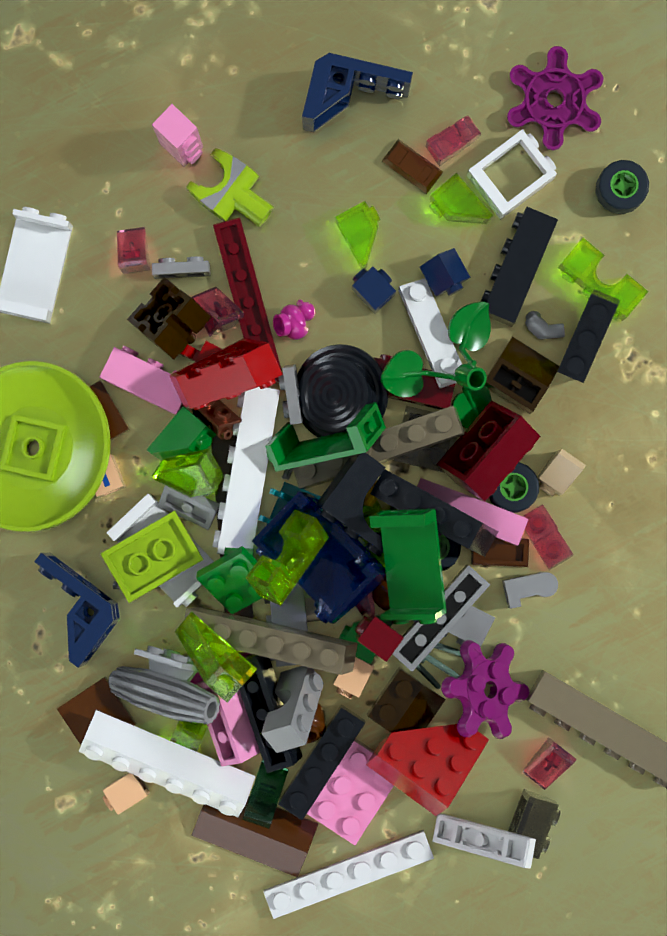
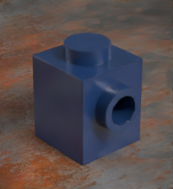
M455 248L437 254L420 266L435 296L446 292L448 296H451L463 289L462 283L471 278Z
M372 266L367 271L363 268L352 279L355 282L352 285V290L374 314L396 294V290L390 285L392 279L383 269L377 271Z

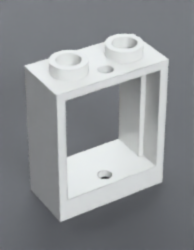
M523 129L470 168L467 173L469 180L500 220L554 180L557 175L554 171L556 170L554 162L547 155L544 157L537 149L539 147L537 140L532 134H526ZM520 143L544 175L507 202L483 170Z

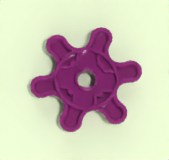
M554 46L548 51L547 66L540 72H533L524 65H516L510 71L511 82L522 88L525 98L522 104L509 110L507 115L509 124L517 128L529 122L540 124L544 133L543 144L548 150L552 151L559 149L563 145V133L567 126L575 124L581 126L585 131L593 132L601 125L600 115L587 106L586 97L589 92L601 87L604 79L602 73L597 69L587 70L583 74L572 73L567 67L568 53L561 46ZM553 92L560 94L562 97V104L556 107L547 100L548 94Z
M466 640L460 647V655L465 664L464 672L458 678L446 677L441 685L442 693L446 698H457L462 703L463 714L457 724L458 733L462 737H471L476 734L480 724L484 721L489 724L495 738L504 739L512 731L508 718V707L514 702L519 703L526 700L530 693L529 688L523 682H513L510 677L509 666L514 658V650L506 643H499L494 648L493 654L489 658H485L479 644L472 640ZM486 683L492 685L488 697L484 693Z

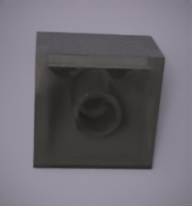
M523 789L508 831L536 839L533 858L539 859L541 852L546 853L549 847L551 837L548 836L551 825H557L561 810L558 809L559 804L555 800Z

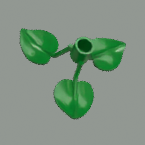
M470 303L459 309L450 320L448 337L451 342L460 344L459 351L468 362L467 364L460 365L454 374L422 370L423 361L420 355L414 351L403 350L391 357L381 374L383 387L393 395L412 397L423 388L422 376L454 380L458 385L462 386L463 392L454 397L452 406L456 407L462 426L468 428L492 400L490 391L485 385L487 380L486 372L482 368L476 367L477 362L472 360L465 350L477 351L488 342L491 332L489 303Z

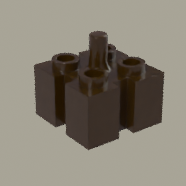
M164 277L151 291L150 295L152 298L147 304L141 303L127 320L174 360L184 351L188 344L195 342L196 336L194 333L197 334L201 331L211 316L181 289L179 290Z

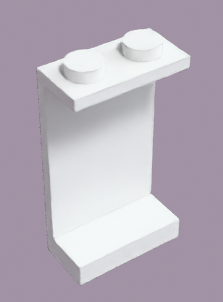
M23 207L22 211L13 209L12 214L16 218L0 285V313L50 324L73 226L69 221H66L67 217L61 214L50 213L48 217L39 215V210L30 207Z
M147 494L107 534L113 541L120 543L169 513L158 506V501L151 494ZM194 540L193 542L204 560L159 586L174 601L173 604L177 608L182 604L185 607L189 606L198 597L195 591L202 584L196 579L197 571L214 562Z

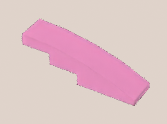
M420 478L417 487L499 531L496 538L516 546L519 545L529 519Z

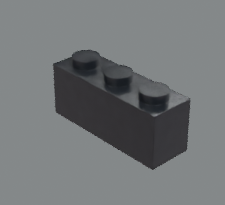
M593 290L559 366L558 373L584 383L620 303L619 299L598 290Z

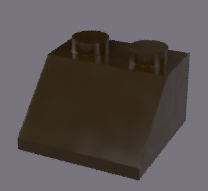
M398 667L368 711L367 716L390 733L427 728L446 699Z

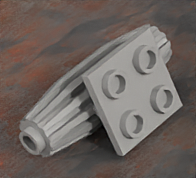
M148 645L147 650L135 648L134 654L148 658L150 669L121 666L116 668L117 670H114L109 676L110 691L138 708L178 721L203 724L212 723L216 719L217 713H219V698L190 682L197 672H212L213 668L202 665L203 659L180 655V652Z

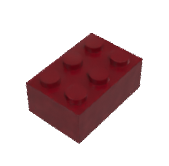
M491 400L466 429L465 435L460 436L437 465L457 485L485 502L489 496L495 493L497 487L507 475L513 472L519 461L534 447V444L541 436L521 415Z

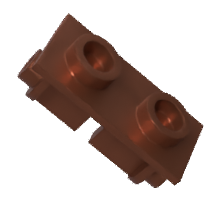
M220 400L210 402L207 406L198 410L192 408L193 414L207 426L211 425V429L220 439H230L233 435V424L242 422V419Z

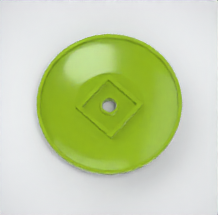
M25 361L0 368V528L6 530L35 532L50 529L66 522L79 513L93 498L107 470L111 441L105 411L93 390L82 379L57 365L39 361ZM36 440L39 443V451L31 456L28 452V446L32 441Z

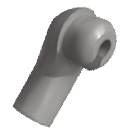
M531 311L526 315V327L538 339L565 337L563 323L548 325L537 311Z

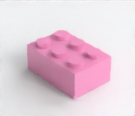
M356 738L307 812L309 816L353 845L357 844L394 787V785L366 765L374 750Z

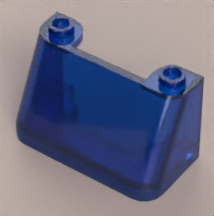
M299 491L252 542L258 547L255 551L263 560L268 562L271 559L274 562H278L315 601L314 606L316 610L314 613L325 624L328 622L335 624L386 579V570L358 539L356 541L343 531L345 526L340 521L336 520L333 524L320 514L323 509L316 504L318 499L315 496Z

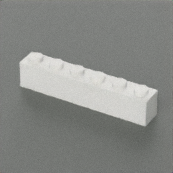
M260 387L245 391L238 396L237 407L242 408V422L233 425V435L237 436L236 447L230 446L227 463L232 464L231 475L225 474L222 491H227L228 493L226 503L220 502L217 519H221L223 522L221 531L215 530L213 547L218 548L217 554L224 555L225 547L239 548L243 546L244 548L253 549L268 464L265 446L272 439L280 394L278 389H260Z
M97 710L79 749L80 753L85 754L91 760L105 762L112 765L118 771L134 774L145 782L156 783L165 787L171 793H180L190 797L194 802L219 809L221 813L228 816L239 817L246 805L255 776L230 765L221 766L218 760Z

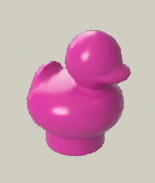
M298 300L296 305L288 304L283 307L280 314H276L273 317V327L276 334L280 337L287 336L292 340L303 338L309 331L306 327V321L313 319L315 308L311 303L303 302L302 300Z

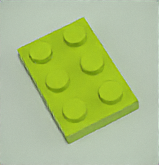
M176 511L169 513L101 553L102 558L129 603L204 560Z

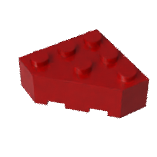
M243 338L169 376L183 406L198 410L207 406L210 402L226 398L229 400L257 387H260V389L270 387L276 383L275 378L283 374L268 342Z
M457 724L393 732L379 743L366 765L426 810L437 816L450 806L489 739L478 731L471 737H462L458 733Z

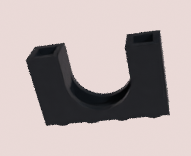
M365 452L350 456L316 504L323 509L320 512L323 517L333 524L336 520L345 525L343 529L345 533L356 541L359 537H362L368 542L366 548L380 557L384 553L382 534L373 531L366 523L363 514V503L368 491L386 467Z
M386 469L381 473L370 493L398 510L435 509L439 533L484 557L499 532Z

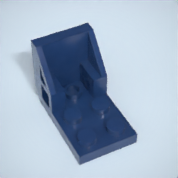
M333 53L324 55L316 60L302 115L303 130L315 132L349 107L354 85L358 86L359 90L368 93H374L377 90L386 92L385 95L393 99H402V96L408 98L413 72Z
M40 553L34 561L40 566L38 571L50 580L58 579L62 582L61 588L72 597L81 596L67 614L69 661L78 668L88 663L120 620L118 603L52 553ZM89 608H91L94 611L93 616L89 615Z

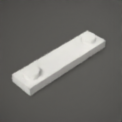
M426 278L399 286L398 291L432 371L454 374L455 370L462 363L453 342L448 337V330ZM435 377L439 388L457 383L454 380Z
M440 813L437 815L432 842L522 868H531L536 839Z

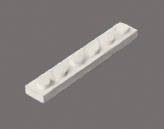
M421 830L265 889L264 895L272 917L275 919L434 859L425 832Z

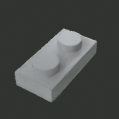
M199 256L187 257V262H175V258L158 259V263H152V275L155 279H163L164 277L211 276L209 261H204L203 257Z
M296 364L286 365L282 368L283 375L279 376L280 389L286 390L287 401H283V413L285 418H290V425L300 424L304 418L299 404V383Z
M170 480L166 483L158 503L159 507L169 512L176 511L178 516L207 530L211 527L220 505Z

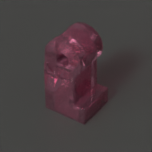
M468 115L439 134L430 137L426 141L425 147L440 167L476 141L482 134Z

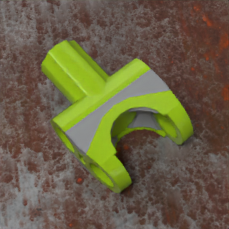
M215 148L210 155L221 164L220 167L224 170L222 181L214 187L198 186L190 181L186 189L205 209L222 221H227L234 210H237L260 227L270 216L274 206L251 190L259 175L236 157Z

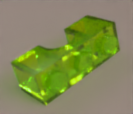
M582 238L559 265L558 268L562 271L560 275L571 284L576 282L582 287V293L588 299L594 289L619 299L620 303L613 319L625 320L649 291L628 274L623 276L617 284L607 285L602 283L597 277L596 268L605 255L586 239Z
M296 509L279 531L284 542L279 557L273 560L262 555L246 577L260 597L280 606L329 538L317 518Z

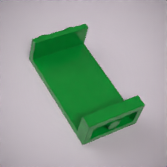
M374 402L363 407L347 426V431L299 441L293 424L290 425V422H287L265 446L267 449L266 453L276 472L361 454L371 448L386 427L377 403Z
M381 510L369 516L371 528H381L390 609L381 614V620H392V624L396 625L409 623L410 620H419V624L436 623L439 617L447 613L436 510Z

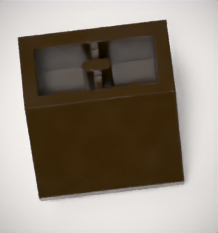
M512 336L489 372L485 385L523 411L531 414L549 388L559 369V365Z

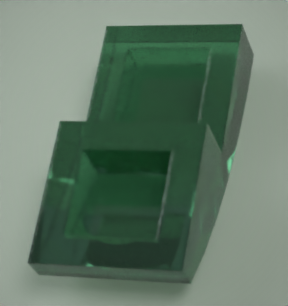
M261 761L242 820L268 829L270 828L289 769L283 768L267 773L264 762Z

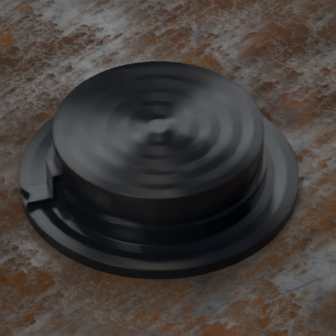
M343 344L326 346L307 358L297 374L299 404L304 418L303 425L316 437L347 431V426L363 407L374 402L377 403L383 418L388 403V391L381 383L383 370L378 362L364 350Z

